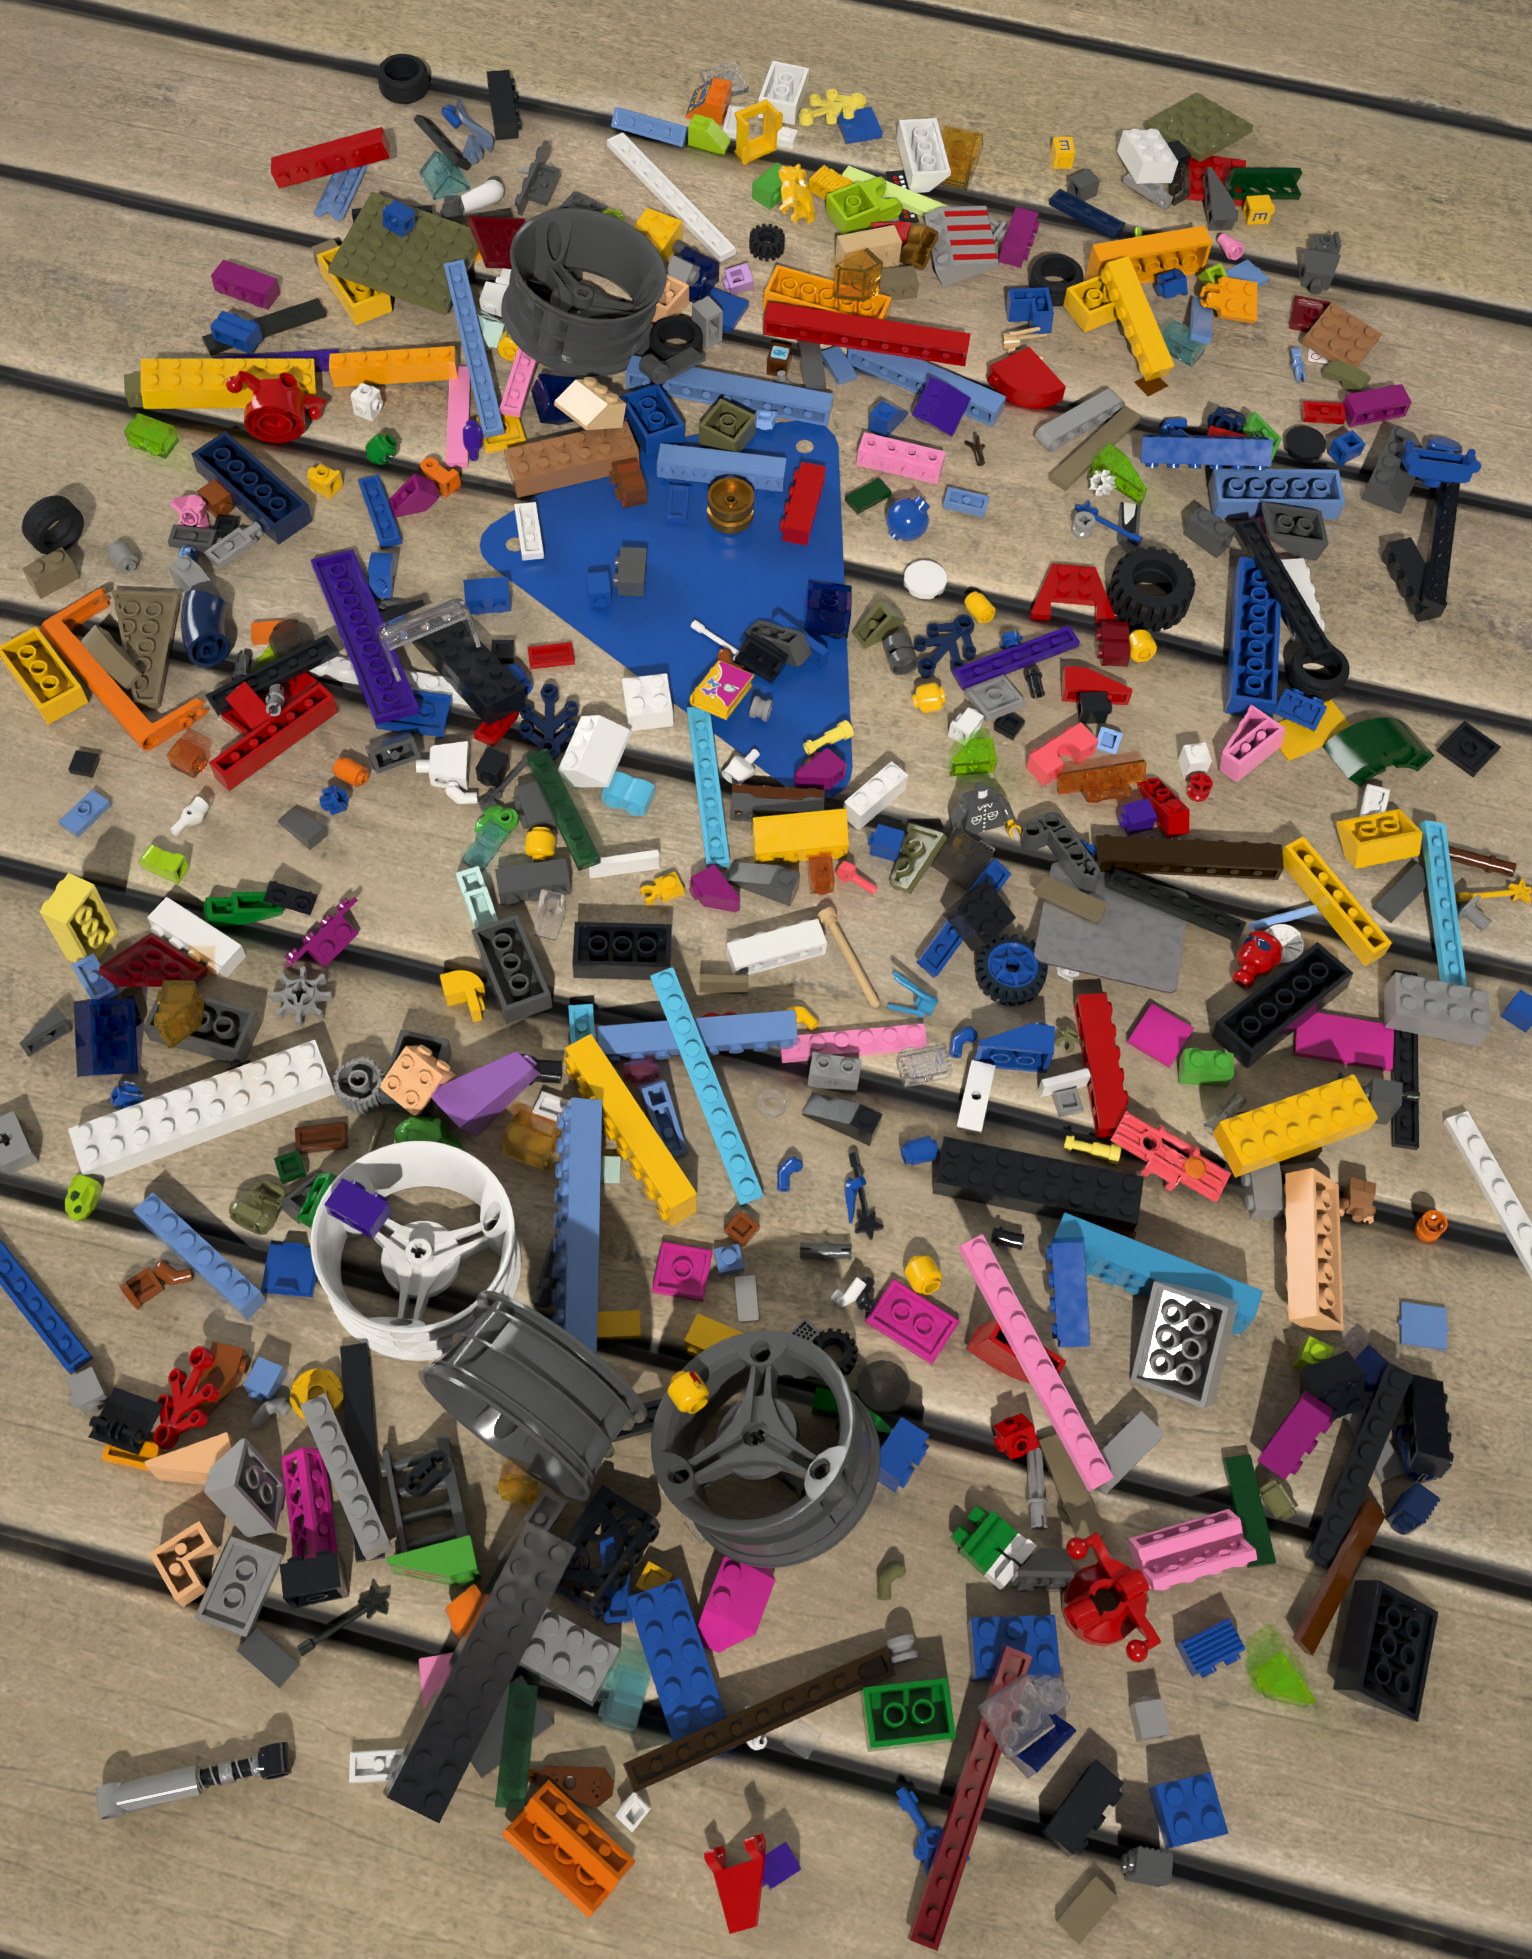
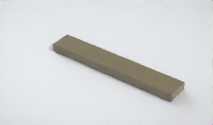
M1125 405L1050 474L1049 480L1066 491L1141 421L1142 416Z

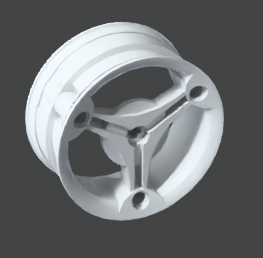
M409 1141L391 1144L374 1150L353 1162L333 1181L316 1210L311 1231V1254L316 1275L328 1295L330 1304L340 1323L358 1342L367 1343L369 1349L379 1354L408 1361L434 1360L441 1357L454 1345L452 1336L456 1332L466 1333L475 1322L473 1309L479 1305L477 1300L465 1310L446 1320L426 1325L421 1320L429 1298L445 1291L454 1282L458 1275L461 1261L483 1249L490 1247L498 1255H501L499 1270L487 1290L501 1293L510 1298H514L517 1291L521 1272V1252L509 1198L497 1177L487 1166L469 1153L456 1147L430 1141ZM342 1178L349 1182L355 1180L366 1188L365 1191L370 1194L378 1193L384 1197L413 1187L432 1186L446 1188L467 1196L481 1207L480 1223L449 1231L442 1225L430 1221H416L402 1226L389 1218L386 1220L383 1227L391 1232L392 1235L388 1239L378 1232L374 1240L383 1248L381 1265L384 1276L389 1285L396 1292L400 1293L397 1318H367L349 1302L345 1294L341 1279V1257L347 1238H354L363 1233L329 1215L324 1206ZM482 1234L484 1235V1237L476 1239L464 1245H458L459 1243H462L469 1239L475 1238ZM419 1252H424V1256L421 1254V1258L415 1257V1255L419 1256ZM410 1298L417 1299L413 1319H406Z

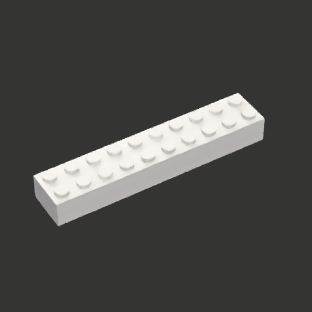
M315 1040L74 1126L69 1128L68 1131L83 1176L100 1181L334 1095L335 1091Z

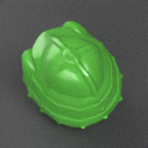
M410 1117L401 1122L394 1130L395 1144L409 1141H430L453 1146L464 1151L461 1142L454 1135L447 1133L446 1121L441 1118Z

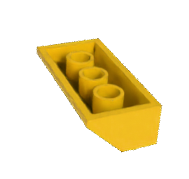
M846 808L754 817L751 838L754 863L767 865L779 863L793 864L798 861L815 862L820 859L847 857L849 838Z

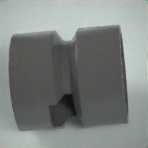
M896 633L885 639L883 648L893 674L905 675L918 667L919 662L908 634Z

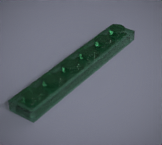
M548 749L526 755V762L578 871L600 864L601 858Z

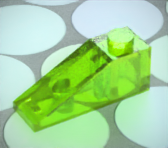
M1109 444L1094 458L1091 473L1096 475V470L1101 472L1109 470V476H1116L1114 480L1115 489L1137 504L1142 505L1147 492L1146 486L1127 455Z

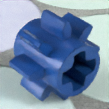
M338 785L321 790L323 795L319 800L323 810L330 811L331 815L347 810L345 805L348 804L349 797L345 790L338 789Z
M123 1081L122 1086H115L111 1093V1103L115 1105L118 1111L143 1101V1092L133 1082Z

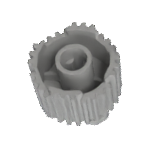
M362 1056L357 1058L356 1061L352 1059L351 1062L347 1061L346 1065L338 1066V1070H335V1075H333L335 1081L333 1085L341 1106L345 1107L347 1111L350 1110L351 1113L356 1111V1114L359 1112L367 1115L374 1113L379 1108V1104H381L379 1094L381 1083L385 1078L379 1065H375L373 1059L370 1061L369 1057L365 1059Z

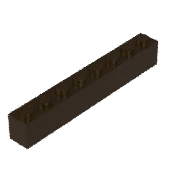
M1109 834L1096 835L1094 841L1095 850L1093 856L1101 872H1113L1114 868H1118L1127 873L1278 880L1284 869L1282 844H1273L1271 842L1250 843L1248 841L1163 839L1153 836L1142 838L1131 835L1124 837L1111 836Z

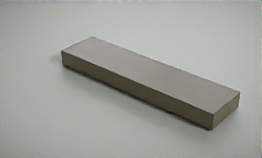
M1058 1434L1038 1440L1039 1448L1042 1450V1456L1074 1536L1085 1539L1097 1532L1100 1538L1104 1537V1530L1086 1486Z

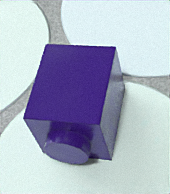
M1149 798L1124 804L1118 815L1119 825L1121 828H1124L1127 835L1153 829L1157 819Z
M787 1842L766 1854L762 1887L767 1885L769 1890H772L801 1870Z

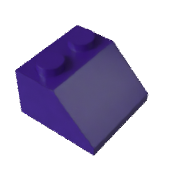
M930 376L912 416L917 421L953 437L971 398L951 385Z

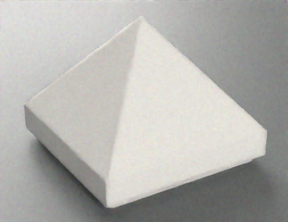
M632 1793L621 1804L615 1817L629 1831L633 1832L651 1808L637 1793Z

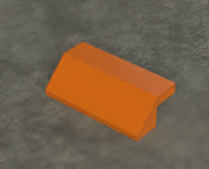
M550 1780L531 1797L525 1809L502 1834L513 1847L588 1918L602 1905L635 1863V1860Z

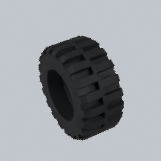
M1143 547L1136 549L1135 552L1130 551L1120 558L1114 568L1107 594L1114 614L1119 615V619L1122 622H1128L1129 627L1134 629L1137 627L1141 628V630H1152L1153 632H1159L1162 628L1167 630L1181 622L1189 609L1196 584L1192 570L1187 568L1188 564L1183 559L1180 560L1177 554H1170L1167 552L1168 550L1163 548L1157 550L1156 547H1148V549ZM1135 584H1155L1161 587L1167 595L1151 596L1145 594Z

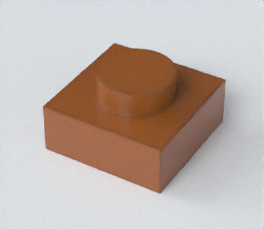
M740 1210L724 1228V1233L741 1247H744L760 1230V1226Z

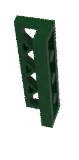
M1232 168L1225 184L1233 200H1246L1247 196L1269 195L1271 200H1299L1301 193L1297 182L1303 173L1301 168ZM1235 188H1238L1243 192L1237 193ZM1250 188H1255L1260 192H1255ZM1267 188H1272L1273 190H1275V191H1277V192H1272V191H1270V190L1267 189ZM1284 188H1291L1292 192H1289Z

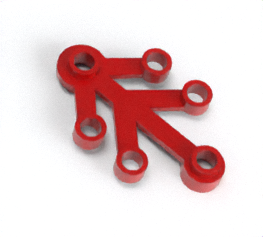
M197 1346L191 1351L189 1363L194 1368L184 1390L182 1385L187 1378L186 1372L175 1368L169 1373L168 1382L171 1384L172 1396L162 1394L157 1399L158 1403L164 1405L160 1412L161 1424L156 1428L153 1436L155 1444L160 1449L169 1450L173 1448L179 1440V1435L193 1426L202 1428L207 1423V1413L198 1409L193 1410L190 1416L183 1421L181 1419L186 1412L205 1400L214 1402L219 1396V1388L209 1383L205 1384L199 1392L193 1395L204 1369L210 1368L215 1360L214 1354L208 1348ZM173 1407H174V1411H173V1414H172V1416H171L170 1411H171V1410L173 1409Z

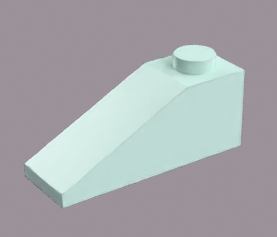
M475 306L485 349L497 348L504 324Z

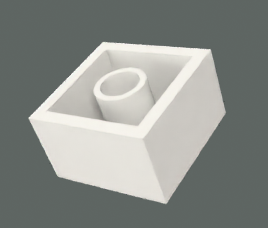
M667 673L622 679L627 724L630 731L674 726Z

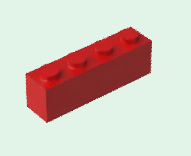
M801 462L800 469L795 470L793 478L795 486H791L789 492V499L791 501L790 503L786 502L784 515L787 516L786 519L782 518L780 524V531L783 532L782 541L808 546L825 483V466Z

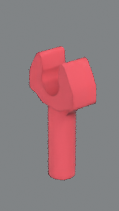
M843 861L835 872L837 877L846 883L851 880L872 895L877 889L876 885L857 874L856 866Z

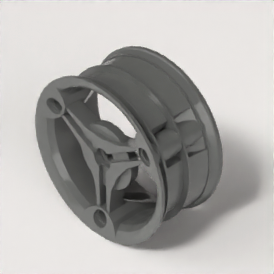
M556 209L541 213L526 221L518 229L512 240L510 249L512 269L509 286L504 292L501 304L503 324L513 342L538 363L562 373L583 377H601L617 374L627 370L632 355L644 357L649 350V334L653 327L652 320L656 304L664 293L667 276L664 261L652 242L630 224L611 215L588 209ZM566 269L592 273L609 280L625 291L634 301V304L606 298L596 288L576 281ZM528 279L547 281L553 291L550 303L537 296L527 286L525 281Z
M481 1291L476 1298L479 1305L473 1309L475 1322L466 1333L456 1332L452 1336L454 1345L441 1357L434 1360L429 1367L420 1369L418 1377L421 1383L450 1415L497 1453L509 1459L524 1472L557 1492L579 1501H587L591 1496L590 1488L595 1481L594 1478L603 1459L611 1458L615 1454L612 1442L621 1430H631L635 1423H642L646 1419L647 1411L643 1402L612 1367L559 1325L513 1298L494 1291Z
M755 1331L735 1335L710 1346L682 1369L685 1373L694 1371L699 1374L709 1389L708 1402L696 1413L681 1412L669 1397L668 1389L666 1390L659 1404L652 1429V1462L657 1480L664 1494L684 1516L694 1522L698 1531L713 1548L726 1557L745 1565L759 1568H781L801 1564L824 1554L842 1541L855 1528L870 1505L877 1487L881 1466L880 1443L871 1415L859 1398L850 1390L845 1376L826 1352L812 1342L793 1334L778 1331ZM778 1377L815 1379L826 1383L830 1387L837 1403L840 1418V1433L836 1447L828 1448L817 1456L799 1443L800 1428L797 1419L789 1407L778 1399ZM765 1380L764 1395L761 1396L762 1381ZM747 1388L745 1398L733 1406L723 1417L718 1427L716 1441L692 1458L698 1439L712 1416L730 1398ZM794 1455L811 1463L808 1470L791 1461ZM784 1471L805 1479L804 1487L807 1495L802 1500L782 1512L758 1519H734L710 1511L704 1488L707 1484L732 1473L744 1479L759 1480Z

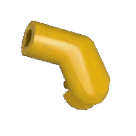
M789 1007L784 1010H795L796 1023H804L811 1031L820 1023L804 1007Z

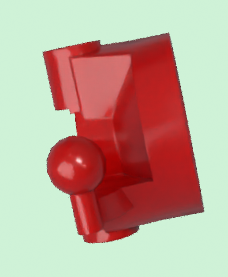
M239 371L236 376H231L226 381V388L231 393L240 392L243 388V383L253 391V400L246 405L244 410L245 428L253 437L266 442L286 443L297 439L303 434L305 429V414L311 420H318L322 417V408L326 404L323 398L305 395L297 386L295 377L287 372L281 373L277 379L260 380L250 373Z
M1097 1532L1085 1539L1080 1537L1071 1538L1066 1546L1067 1553L1071 1558L1083 1559L1088 1553V1548L1092 1547L1097 1563L1081 1568L1064 1588L1061 1598V1611L1066 1625L1082 1641L1090 1645L1104 1647L1121 1642L1137 1628L1146 1640H1131L1126 1646V1654L1133 1662H1143L1148 1656V1650L1161 1644L1155 1629L1145 1617L1147 1612L1146 1592L1149 1591V1585L1145 1576L1138 1568L1131 1569L1120 1561L1111 1559L1105 1544ZM1098 1589H1106L1114 1595L1118 1603L1115 1610L1110 1612L1103 1611L1099 1614L1091 1600Z

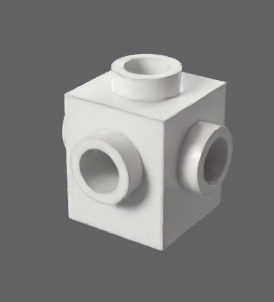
M361 383L351 394L354 415L373 422L383 408L380 390L374 386Z

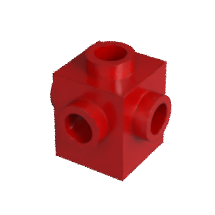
M1023 1413L1005 1418L1002 1422L993 1425L996 1436L993 1438L995 1446L999 1452H1004L1010 1460L1021 1457L1025 1453L1039 1447L1034 1425Z

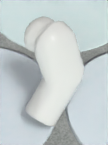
M856 1277L845 1294L840 1290H836L831 1297V1301L836 1303L837 1307L843 1308L856 1301L867 1284Z

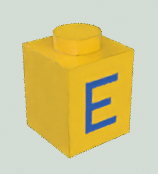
M1053 137L1050 152L1053 169H1072L1075 156L1072 137Z
M1269 195L1247 196L1242 209L1246 225L1269 224L1271 216L1274 214L1275 206L1271 202Z

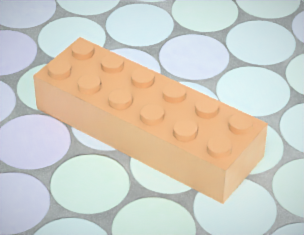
M1314 1168L1286 1173V1183L1284 1184L1286 1207L1284 1214L1287 1227L1285 1232L1287 1243L1285 1262L1288 1273V1280L1286 1281L1288 1292L1286 1312L1288 1319L1315 1335L1344 1331L1339 1184Z

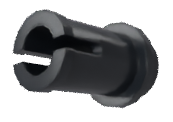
M1037 668L1028 670L1025 676V680L1029 684L1031 698H1035L1036 694V699L1045 695L1041 680L1043 675Z
M1001 1226L999 1228L994 1227L991 1243H995L997 1247L998 1245H1003L1018 1250L1022 1249L1024 1234L1003 1230Z

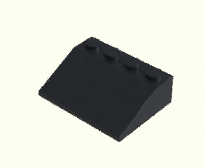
M1355 1580L1333 1690L1358 1702L1418 1722L1438 1611L1380 1580Z

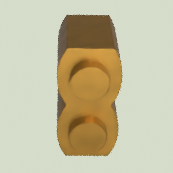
M915 223L909 231L907 243L901 250L899 262L906 266L914 265L915 269L923 270L928 264L930 251L938 240V231L927 225Z

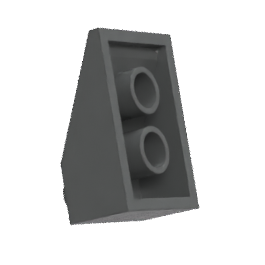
M1263 502L1261 506L1268 539L1296 558L1317 561L1329 545L1322 511Z

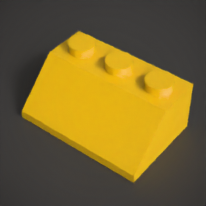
M1401 809L1346 819L1336 823L1344 856L1355 869L1408 859L1420 854L1423 832Z

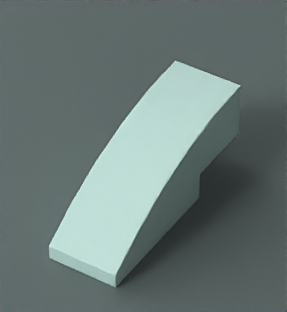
M479 866L457 872L456 880L474 929L498 921Z

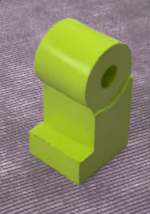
M149 845L139 859V863L143 868L178 885L190 868L184 855L177 852L172 854L154 845Z

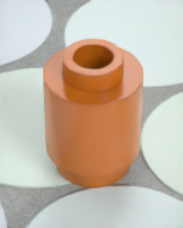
M339 757L334 763L332 772L336 774L338 779L356 788L367 782L369 773L366 766L348 757Z

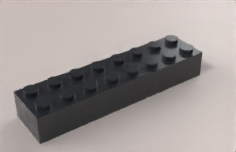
M944 1136L932 1194L1060 1220L1065 1212L1093 1224L1133 1232L1138 1225L1144 1177Z

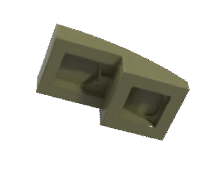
M1334 359L1323 370V378L1342 381V388L1361 392L1371 380L1370 376L1359 368Z

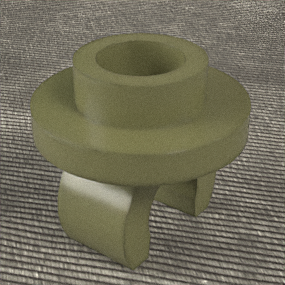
M1066 1027L1065 1031L1060 1029L1058 1032L1064 1036L1056 1040L1055 1046L1059 1047L1061 1042L1066 1040L1069 1042V1048L1066 1052L1071 1053L1074 1049V1041L1079 1044L1081 1042L1078 1039L1079 1033Z

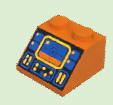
M712 78L695 89L686 112V118L692 119L694 114L712 118L718 125H723L728 106L731 103L732 81Z

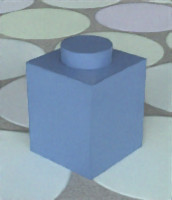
M258 1357L243 1386L249 1393V1398L263 1403L264 1400L275 1399L287 1373L283 1366Z

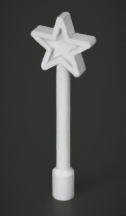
M697 620L692 622L691 628L705 634L724 648L730 649L734 654L733 661H735L736 656L740 652L739 650L707 630Z

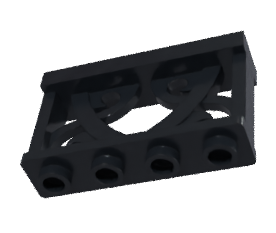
M602 1485L564 1539V1541L577 1548L554 1593L598 1620L601 1615H604L609 1610L612 1603L611 1600L616 1592L625 1586L628 1575L633 1567H636L641 1562L644 1551L649 1543L654 1542L657 1538L661 1525L656 1517ZM614 1505L627 1512L618 1520L611 1512ZM637 1519L641 1522L642 1526L636 1535L631 1537L630 1531L635 1526L629 1525L623 1529L621 1526L629 1520ZM600 1525H603L602 1530L605 1532L602 1534H596L595 1532L598 1530ZM613 1535L615 1560L604 1566L589 1569L590 1556L585 1548L589 1541L601 1542ZM579 1556L583 1557V1566L581 1570H579L581 1567L580 1563L577 1565L574 1564ZM563 1579L576 1581L574 1594L560 1585ZM583 1582H587V1590L590 1594L594 1586L600 1587L592 1600L583 1599L581 1595Z

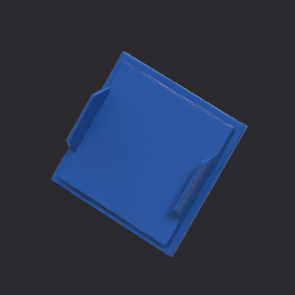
M288 1242L283 1244L270 1243L261 1293L313 1297L317 1275L312 1261L311 1246Z

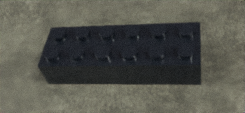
M449 606L411 624L412 644L440 675L450 683L460 697L487 726L525 707V688Z
M1317 942L1216 1021L1212 1037L1229 1053H1233L1234 1057L1244 1067L1249 1068L1346 990L1353 972Z

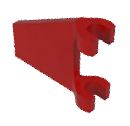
M763 1833L744 1840L745 1849L752 1858V1860L726 1867V1852L723 1845L704 1852L705 1861L715 1878L729 1934L758 1926L766 1858V1840Z

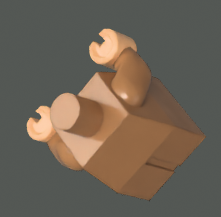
M1351 1177L1343 1192V1198L1339 1199L1340 1216H1343L1346 1212L1353 1215L1352 1219L1355 1222L1363 1220L1365 1223L1366 1221L1369 1224L1373 1223L1376 1207L1372 1203L1376 1193V1183Z

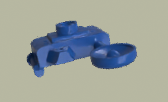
M1444 437L1431 438L1427 443L1426 449L1414 447L1412 440L1407 441L1401 459L1402 464L1411 476L1419 477L1424 485L1433 488L1440 487L1441 482L1467 483L1470 481L1472 474L1477 473L1481 469V463L1477 461L1474 449H1469L1466 455H1462V445L1455 440Z

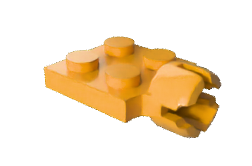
M1222 276L1218 279V284L1208 282L1207 285L1202 287L1200 297L1206 298V300H1200V304L1205 308L1215 309L1217 311V318L1253 324L1257 321L1258 282Z

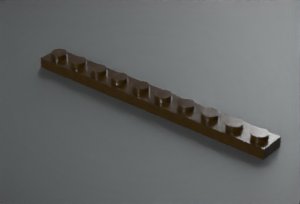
M880 1648L623 1763L633 1793L852 1695L863 1687H869L896 1675L886 1648Z

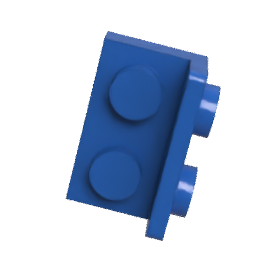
M1285 688L1273 714L1315 732L1327 711V706L1324 705L1325 702L1316 697L1309 699L1303 696L1304 693L1298 689L1292 688L1289 690Z

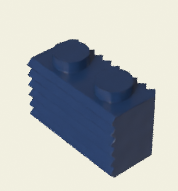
M1416 1483L1400 1495L1385 1520L1390 1523V1527L1398 1534L1409 1535L1426 1524V1520L1432 1515V1511L1435 1510L1434 1508L1437 1506V1503L1440 1502V1498L1422 1484Z

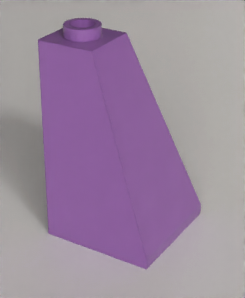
M516 1051L438 1086L431 1098L460 1129L477 1137L540 1072L535 1068L537 1063L528 1054L523 1056Z

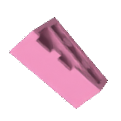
M1251 704L1244 719L1242 718L1237 731L1232 735L1222 752L1219 771L1237 783L1282 747L1286 728Z

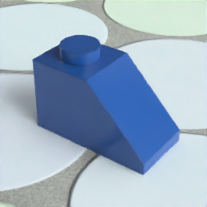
M882 400L870 412L868 430L878 436L888 437L908 416L909 412L892 402Z

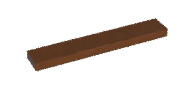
M1366 1499L1293 1636L1294 1641L1306 1654L1313 1656L1386 1517L1375 1501Z

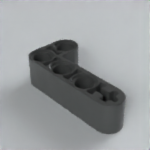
M1048 812L1024 823L1020 842L1024 849L1033 851L1048 846L1079 890L1092 892L1096 889L1100 868L1059 813Z

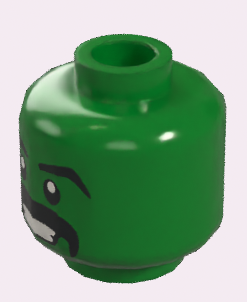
M377 433L365 446L368 460L374 464L386 465L397 454L396 440L390 434Z

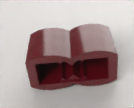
M1101 621L1100 628H1096L1095 640L1099 641L1096 657L1100 659L1101 666L1128 667L1130 660L1128 622Z

